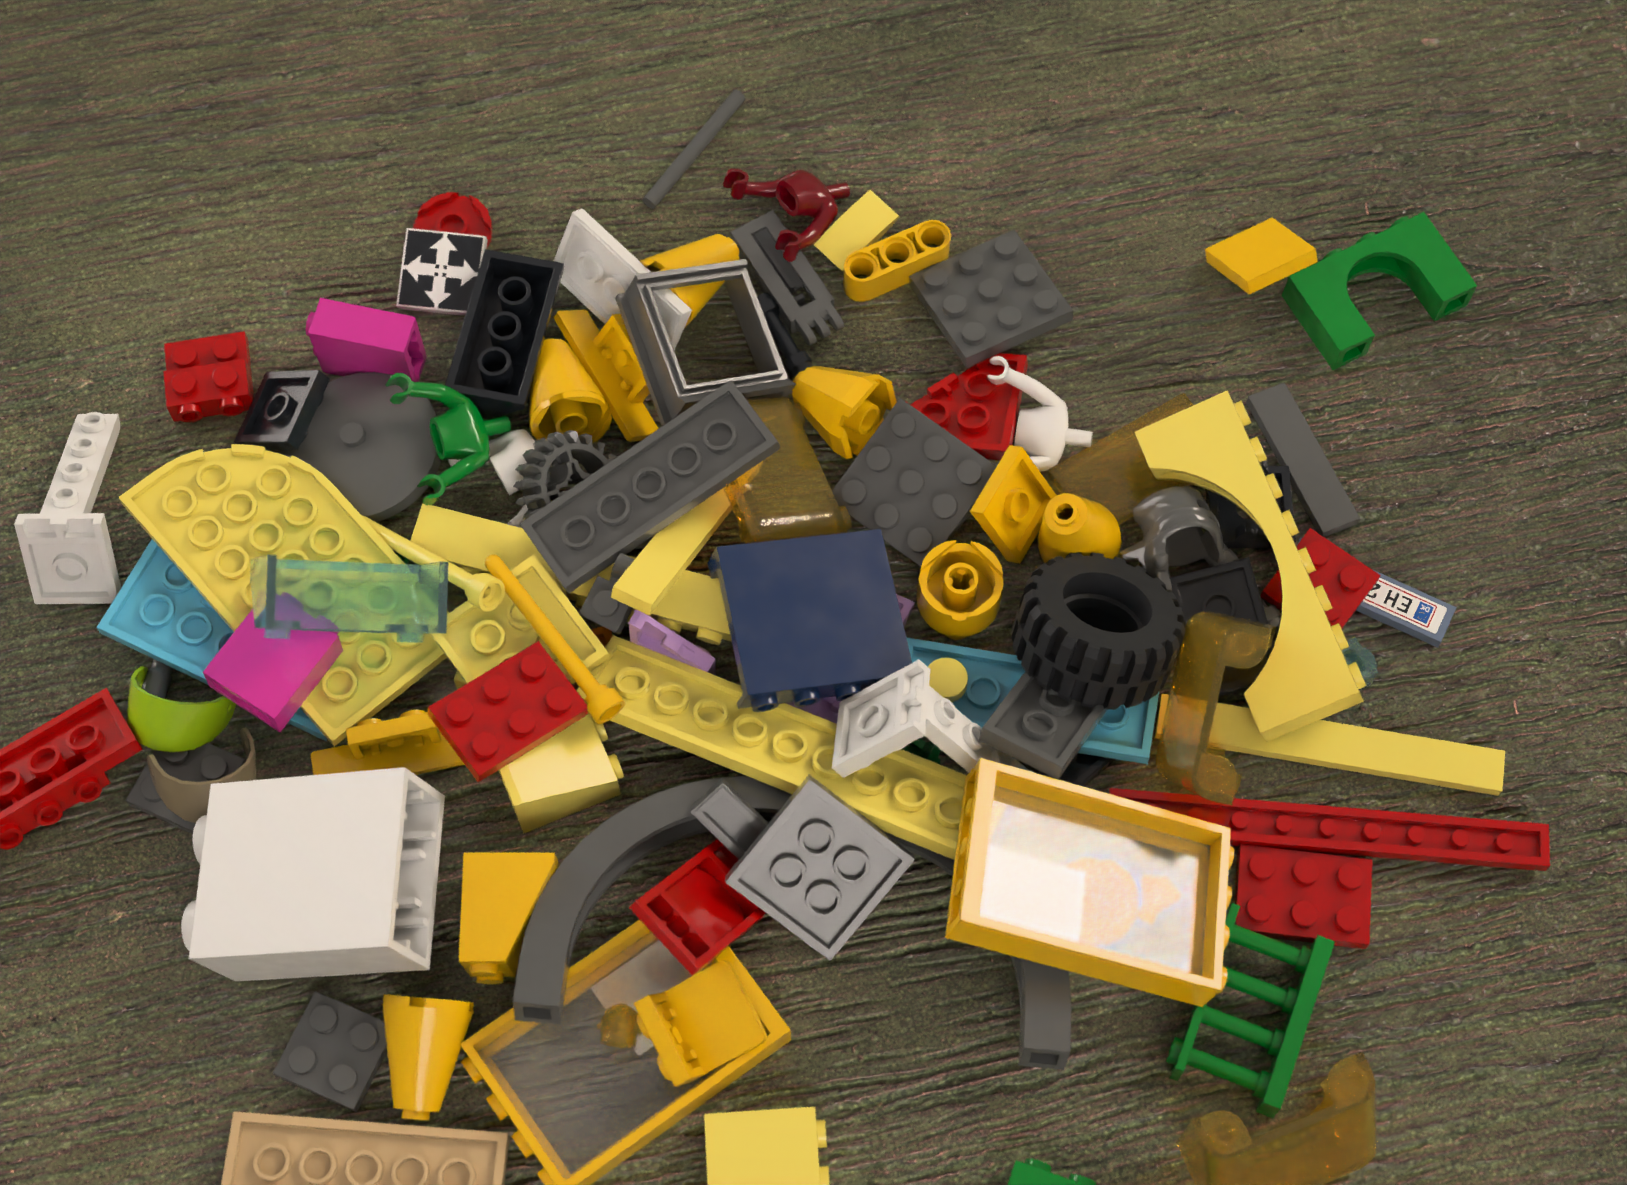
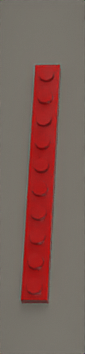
M1109 788L1108 794L1231 828L1230 845L1235 846L1244 844L1296 851L1546 871L1550 867L1549 824Z

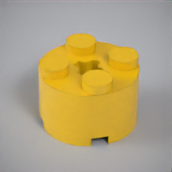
M956 540L946 541L933 548L922 562L917 587V606L925 622L934 630L953 640H962L986 629L994 621L1000 608L1004 585L1000 561L987 547L970 541V544L956 543Z

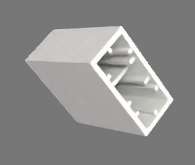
M405 767L211 784L207 815H203L197 820L193 831L194 854L200 864L196 901H192L186 906L181 923L182 937L189 951V959L233 981L430 970L445 796Z

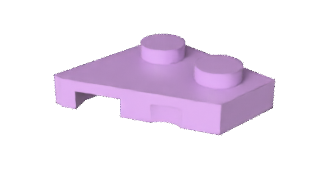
M635 609L628 623L630 642L716 675L715 658L706 649L692 644L652 617Z

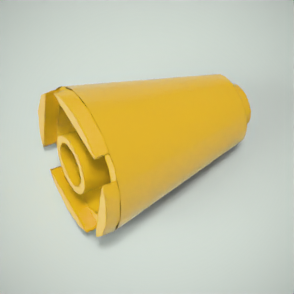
M715 234L644 258L640 262L651 272L739 260V249L731 238ZM725 281L669 288L692 309L685 328Z
M546 339L543 342L530 389L529 428L532 436L537 440L541 438L547 439L550 433L558 431L563 434L565 431L574 430L577 431L578 436L585 433L592 435L593 444L600 440L609 430L612 420L609 404L569 344L561 339Z
M1070 493L1057 495L1049 501L1045 508L1038 534V549L1044 563L1060 555L1065 558L1070 553L1081 552L1083 556H1089L1091 553H1100L1109 559L1118 557L1122 545L1120 527L1114 515L1106 507Z
M383 994L382 1007L393 1108L402 1109V1118L429 1120L430 1112H440L462 1048L460 1044L464 1042L474 1013V1002Z

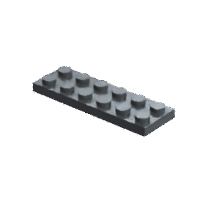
M730 380L521 522L520 525L569 594L613 564L620 553L626 555L775 453L780 449V445L733 381Z

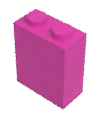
M320 298L316 311L310 312L307 318L306 335L310 337L313 345V354L317 356L323 373L338 376L364 372H378L390 375L404 373L413 382H419L427 355L416 317Z
M267 590L208 664L203 674L209 687L278 732H281L343 652V648L338 636L339 631L333 624L322 617H318L316 620L310 618L303 613V607L290 596L283 594L279 598Z

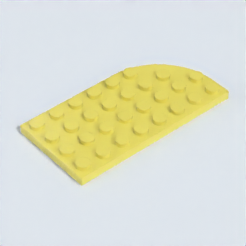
M231 444V448L203 452V449H200L166 463L119 496L121 504L233 632H235L267 590L279 598L283 594L290 596L303 607L304 614L314 620L322 617L338 629L343 652L300 706L303 712L334 747L347 737L346 728L356 727L360 721L373 717L447 658L427 628L449 613L448 610L334 484L310 464L293 455L290 458L279 453L267 451L263 446Z

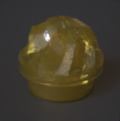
M625 1003L613 1005L605 1010L601 1021L597 1023V1031L601 1032L599 1043L617 1048H635L637 1036H642L636 1020L638 1012Z

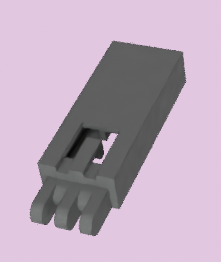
M774 210L731 231V239L738 246L739 258L741 260L746 259L748 263L746 268L762 292L769 293L779 306V317L791 334L798 331L806 344L810 346L817 342L811 328L814 327L820 337L825 338L831 334L825 322L826 320L829 321L835 331L844 328V323L834 308V298L802 251L799 250L795 261L789 262L783 258L784 250H777L775 248L780 231L787 229ZM804 288L812 302L806 304L803 294L794 298L791 294Z

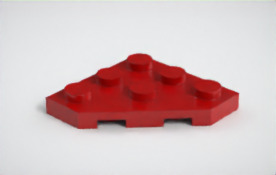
M1004 353L995 355L1007 360L1011 369L1026 375L1028 368L1027 355ZM992 357L975 364L958 376L955 373L950 374L927 388V395L910 404L987 460L1000 461L1009 445L1013 443L1023 391L1006 382L996 385L988 380L987 375L999 376L1005 370L1001 365L991 364L989 360Z

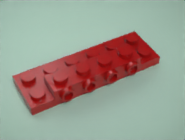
M107 688L0 749V849L8 850L15 848L22 842L23 835L40 825H53L61 819L63 811L79 802L88 803L97 799L102 793V788L111 784L105 772L143 750Z

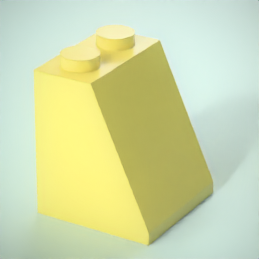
M589 713L584 718L498 770L523 834L621 795L618 780L624 778L622 768L615 753L607 756L602 742L608 740L604 725L597 724Z

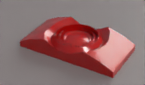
M718 839L642 895L629 907L692 976L708 966L727 947L767 915L766 912L725 882V876L739 859Z

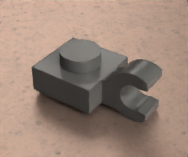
M620 553L613 565L610 580L608 581L597 576L579 612L581 616L620 635L633 608L611 598L615 583L635 559Z

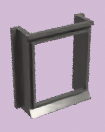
M746 259L636 274L627 291L617 294L615 299L662 426L730 380L733 381L745 398L767 395L772 409L788 405L787 396L796 383L788 379L747 272L746 266L748 263ZM725 281L726 289L758 374L686 385L652 291Z

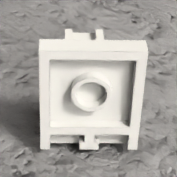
M99 412L77 414L40 514H18L14 526L35 604H111L121 589L105 514L91 513L120 432L118 414H102Z
M920 660L907 665L839 702L832 769L843 778L861 768L868 767L873 762L894 751L901 750L906 745L923 736L927 737L967 772L972 770L980 758L1033 772L1024 767L1015 758L979 741L982 728L957 710L950 700L943 698L929 686L930 668ZM1009 806L1024 818H1032L1038 815L1037 813Z

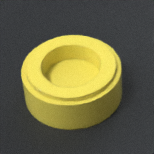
M947 657L936 659L929 664V686L951 702L960 699L967 689L968 675L965 667L959 661Z

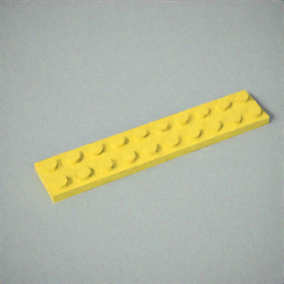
M615 635L612 636L605 647L610 658L591 671V674L600 685L606 684L608 688H615L625 701L623 709L610 721L792 795L806 777L811 775L884 832L955 860L965 777L967 775L901 749L843 778L832 769L837 723L786 703H780L777 708L765 712H754L752 707L738 709L737 702L743 694L741 685ZM578 687L576 691L585 701L586 695L582 691V689ZM993 801L988 843L1007 807L1005 804Z

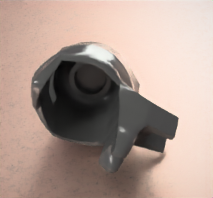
M1190 486L1164 488L1143 499L1134 507L1133 517L1135 522L1140 525L1143 539L1141 542L1119 552L1120 557L1124 560L1137 558L1139 566L1148 570L1150 577L1153 579L1158 577L1165 583L1167 592H1172L1168 567L1188 565L1210 557L1217 563L1224 561L1226 558L1223 551L1224 543L1219 522L1210 511L1203 494L1197 489H1192ZM1201 527H1203V528L1206 529V531H1205L1204 534H1203V531H1202Z

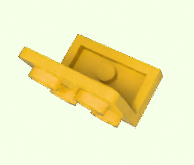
M726 960L711 965L665 992L647 995L633 1003L638 1012L636 1016L637 1024L643 1035L652 1040L659 1054L657 1056L658 1067L667 1080L672 1081L674 1087L701 1078L761 1045L767 1037L766 1031L732 964Z

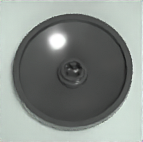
M364 372L343 376L329 382L324 392L323 401L316 409L308 427V434L299 449L279 450V454L290 458L293 455L310 464L334 484L362 516L379 522L400 513L414 503L428 488V486L417 487L419 482L428 474L436 475L441 460L437 455L431 438L429 423L431 418L436 417L437 414L427 398L408 396L403 403L393 404L390 401L391 397L396 393L403 392V390L397 385L385 386L392 375Z

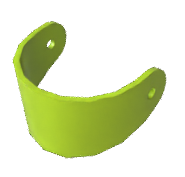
M140 666L131 676L126 715L127 723L138 742L152 750L173 753L194 750L214 740L226 728L234 714L236 704L225 696L213 701L194 703L163 699L147 693L141 688L149 670L147 667Z

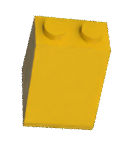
M463 853L459 962L470 977H476L477 983L501 984L504 977L516 976L525 931L534 907L548 881L560 866L555 853Z

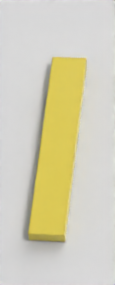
M761 461L655 534L615 583L611 598L650 616L760 475L763 462Z

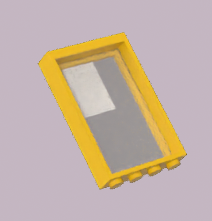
M980 758L965 777L945 938L1203 1007L1215 995L1222 992L1227 980V969L1223 966V954L1230 935V930L1225 925L1226 910L1232 897V888L1228 885V870L1234 858V848L1230 846L1231 828Z
M640 919L569 968L561 1025L516 1021L514 1008H511L460 1044L467 1055L466 1058L460 1061L475 1084L483 1079L491 1090L492 1094L485 1099L499 1120L502 1121L507 1116L510 1118L518 1130L511 1137L524 1157L528 1158L534 1153L543 1169L536 1173L543 1185L593 1184L791 1041L790 1028L730 947H727L704 969L723 960L729 961L732 964L766 1031L767 1037L761 1045L693 1082L674 1087L672 1081L667 1080L663 1076L657 1064V1056L659 1054L652 1040L643 1035L637 1024L636 1016L638 1012L633 1003L647 995L665 992L692 977Z

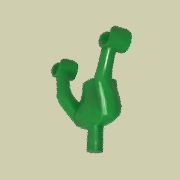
M404 373L393 374L385 384L387 387L397 385L403 390V392L396 393L391 397L390 401L393 404H401L410 396L436 400L449 408L443 414L431 418L429 423L430 434L440 460L455 459L460 461L439 475L428 474L424 476L417 487L430 486L435 491V494H430L422 500V503L425 505L435 504L444 493L446 487L477 471L488 462L490 450L488 436L511 431L510 420L507 416L483 420L470 398L446 385L413 382Z

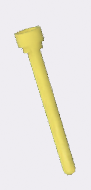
M362 516L394 552L465 590L468 601L472 605L488 612L494 610L501 603L505 594V586L498 578L488 573L472 575L368 517Z

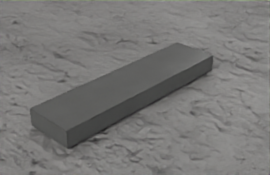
M1285 382L1248 396L1247 406L1280 466H1289L1291 486L1317 533L1327 537L1357 525L1360 517Z

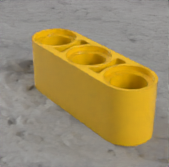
M928 220L853 252L844 262L843 289L845 294L857 302L869 301L910 283V275L948 259L951 240L949 228L945 223L938 220ZM927 244H936V245H938L939 247L932 248V247H928V246H926V245H927ZM900 259V260H902V261H904V262L894 263V262H891L890 260ZM863 274L868 277L861 279L855 277V275Z

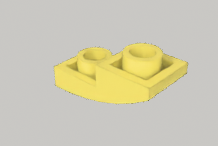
M869 190L817 240L814 246L844 273L846 258L853 252L878 242L897 221L899 215L875 193Z

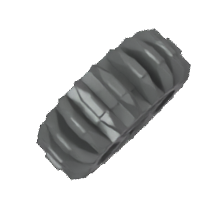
M574 430L565 431L563 434L557 431L548 434L547 439L541 438L533 443L534 449L526 450L522 454L527 464L518 465L515 469L524 477L523 480L517 481L513 485L516 489L523 490L524 496L520 497L516 504L520 506L527 505L528 508L522 519L526 520L551 503V501L567 492H559L560 488L568 486L567 483H580L614 460L616 456L612 454L603 455L605 443L599 441L592 444V435L585 433L578 436L577 431ZM578 462H580V463L583 465V467L586 469L587 473H585V472L580 468ZM549 470L550 479L548 484L546 485V478Z

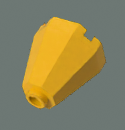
M813 366L799 372L793 380L796 385L792 389V397L796 407L830 448L846 459L853 458L852 453L857 456L883 422L886 409L891 411L897 402L892 381L878 374Z

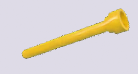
M495 554L489 555L485 559V567L492 576L504 583L505 593L585 693V702L588 704L587 711L597 724H603L615 717L625 706V701L615 688H608L606 684H599L502 559Z

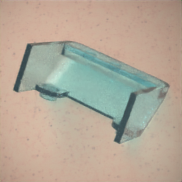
M264 555L250 559L255 629H264V638L291 639V630L397 633V642L423 643L424 634L446 633L448 562L412 565L277 559V555Z

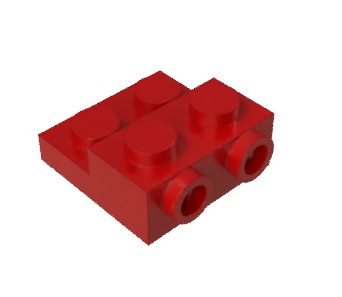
M245 331L164 344L166 371H163L166 407L174 422H196L203 417L215 415L236 416L243 411L249 410L254 399L249 343Z

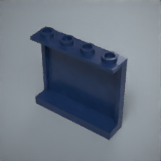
M881 529L718 546L708 561L711 579L719 578L743 693L737 702L738 709L752 707L754 712H765L777 708L780 703L794 702L795 706L803 707L818 703L821 700L820 698L835 696L837 701H843L912 663Z

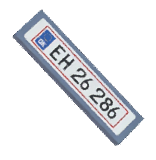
M1377 572L1381 575L1378 582L1356 611L1438 648L1457 607Z

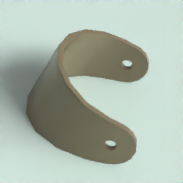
M247 727L240 730L242 745L247 756L246 762L235 772L217 780L205 782L179 780L167 775L159 766L153 754L147 755L148 768L158 795L169 810L183 820L196 823L201 816L207 815L211 784L257 780L255 747L253 737Z

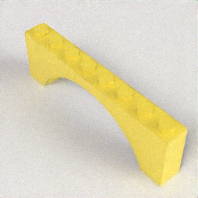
M1227 390L1137 430L1135 435L1147 464L1158 481L1188 483L1223 496L1250 516L1263 531L1273 548L1278 562L1283 597L1279 632L1266 665L1257 679L1244 693L1259 732L1268 742L1364 702L1359 689L1365 687L1366 683L1357 663L1354 662L1348 665L1342 650L1348 648L1349 644L1340 624L1330 625L1325 612L1333 609L1323 585L1316 588L1313 586L1309 573L1316 571L1306 547L1300 550L1296 547L1292 536L1300 532L1290 510L1282 513L1276 499L1283 496L1274 473L1265 476L1260 462L1267 460V457L1258 437L1256 436L1252 439L1248 437L1244 426L1251 424V420L1241 400L1234 403Z

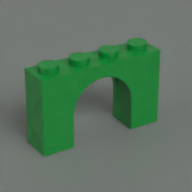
M1422 212L1412 218L1404 216L1396 220L1388 229L1378 234L1370 232L1361 237L1355 245L1344 250L1341 248L1334 249L1326 254L1321 261L1288 276L1282 297L1330 368L1335 370L1366 355L1375 336L1349 297L1347 283L1353 278L1372 272L1385 273L1397 277L1410 287L1433 321L1439 320L1467 306L1477 284L1425 212Z

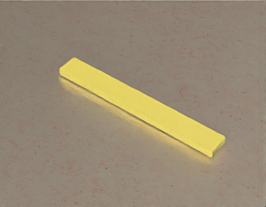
M1161 694L1155 730L1156 739L1499 796L1503 790L1504 750L1324 720L1316 721L1266 742L1259 732L1250 708L1168 694Z

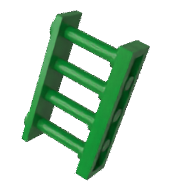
M1231 903L1226 912L1225 925L1230 930L1228 941L1293 965L1294 971L1301 973L1296 988L1289 986L1286 990L1226 967L1227 980L1225 986L1281 1007L1280 1012L1287 1014L1283 1029L1275 1028L1274 1031L1268 1030L1206 1006L1207 1003L1203 1007L1194 1005L1183 1039L1175 1036L1166 1059V1062L1173 1064L1169 1078L1178 1081L1186 1065L1253 1090V1096L1260 1098L1255 1112L1274 1118L1282 1107L1335 941L1317 935L1310 947L1302 946L1301 949L1235 925L1240 905ZM1200 1023L1267 1048V1054L1273 1056L1269 1072L1261 1070L1260 1073L1192 1048Z

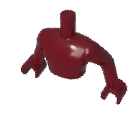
M731 168L726 172L723 182L724 188H732L730 194L734 199L740 200L744 195L767 198L777 197L779 204L789 215L814 217L806 230L800 234L791 230L780 231L775 248L777 250H784L783 258L789 262L795 261L799 250L816 243L828 229L838 213V206L835 200L845 199L850 195L847 183L825 186L819 178L805 170L793 171L770 182H748L749 176L745 171Z

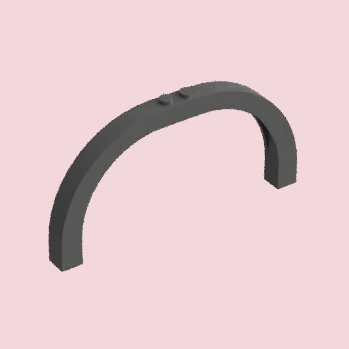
M748 776L723 778L768 823L792 796L788 792ZM721 778L682 784L655 793L628 806L607 819L587 835L563 860L538 899L525 931L513 997L516 1021L561 1025L572 952L580 930L590 911L615 880L641 859L675 841L696 834L710 832L690 812V806ZM886 833L910 852L936 864L953 876L955 860ZM989 841L988 846L1000 849L994 842ZM1011 956L1016 972L1020 1000L1018 1066L1064 1070L1071 1051V992L1069 973L1063 969Z

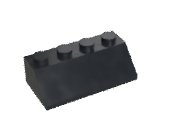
M485 249L445 383L446 386L470 398L483 419H493L525 409L562 278L564 263Z

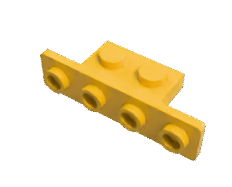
M587 310L557 311L554 316L555 322L608 402L611 415L626 440L629 442L642 441L659 428L643 403L650 392L622 315L612 314L599 331Z
M423 710L406 711L400 715V718L385 721L377 718L360 721L356 727L346 728L347 745L313 751L311 753L313 775L404 767L418 775L464 765L427 715V712Z

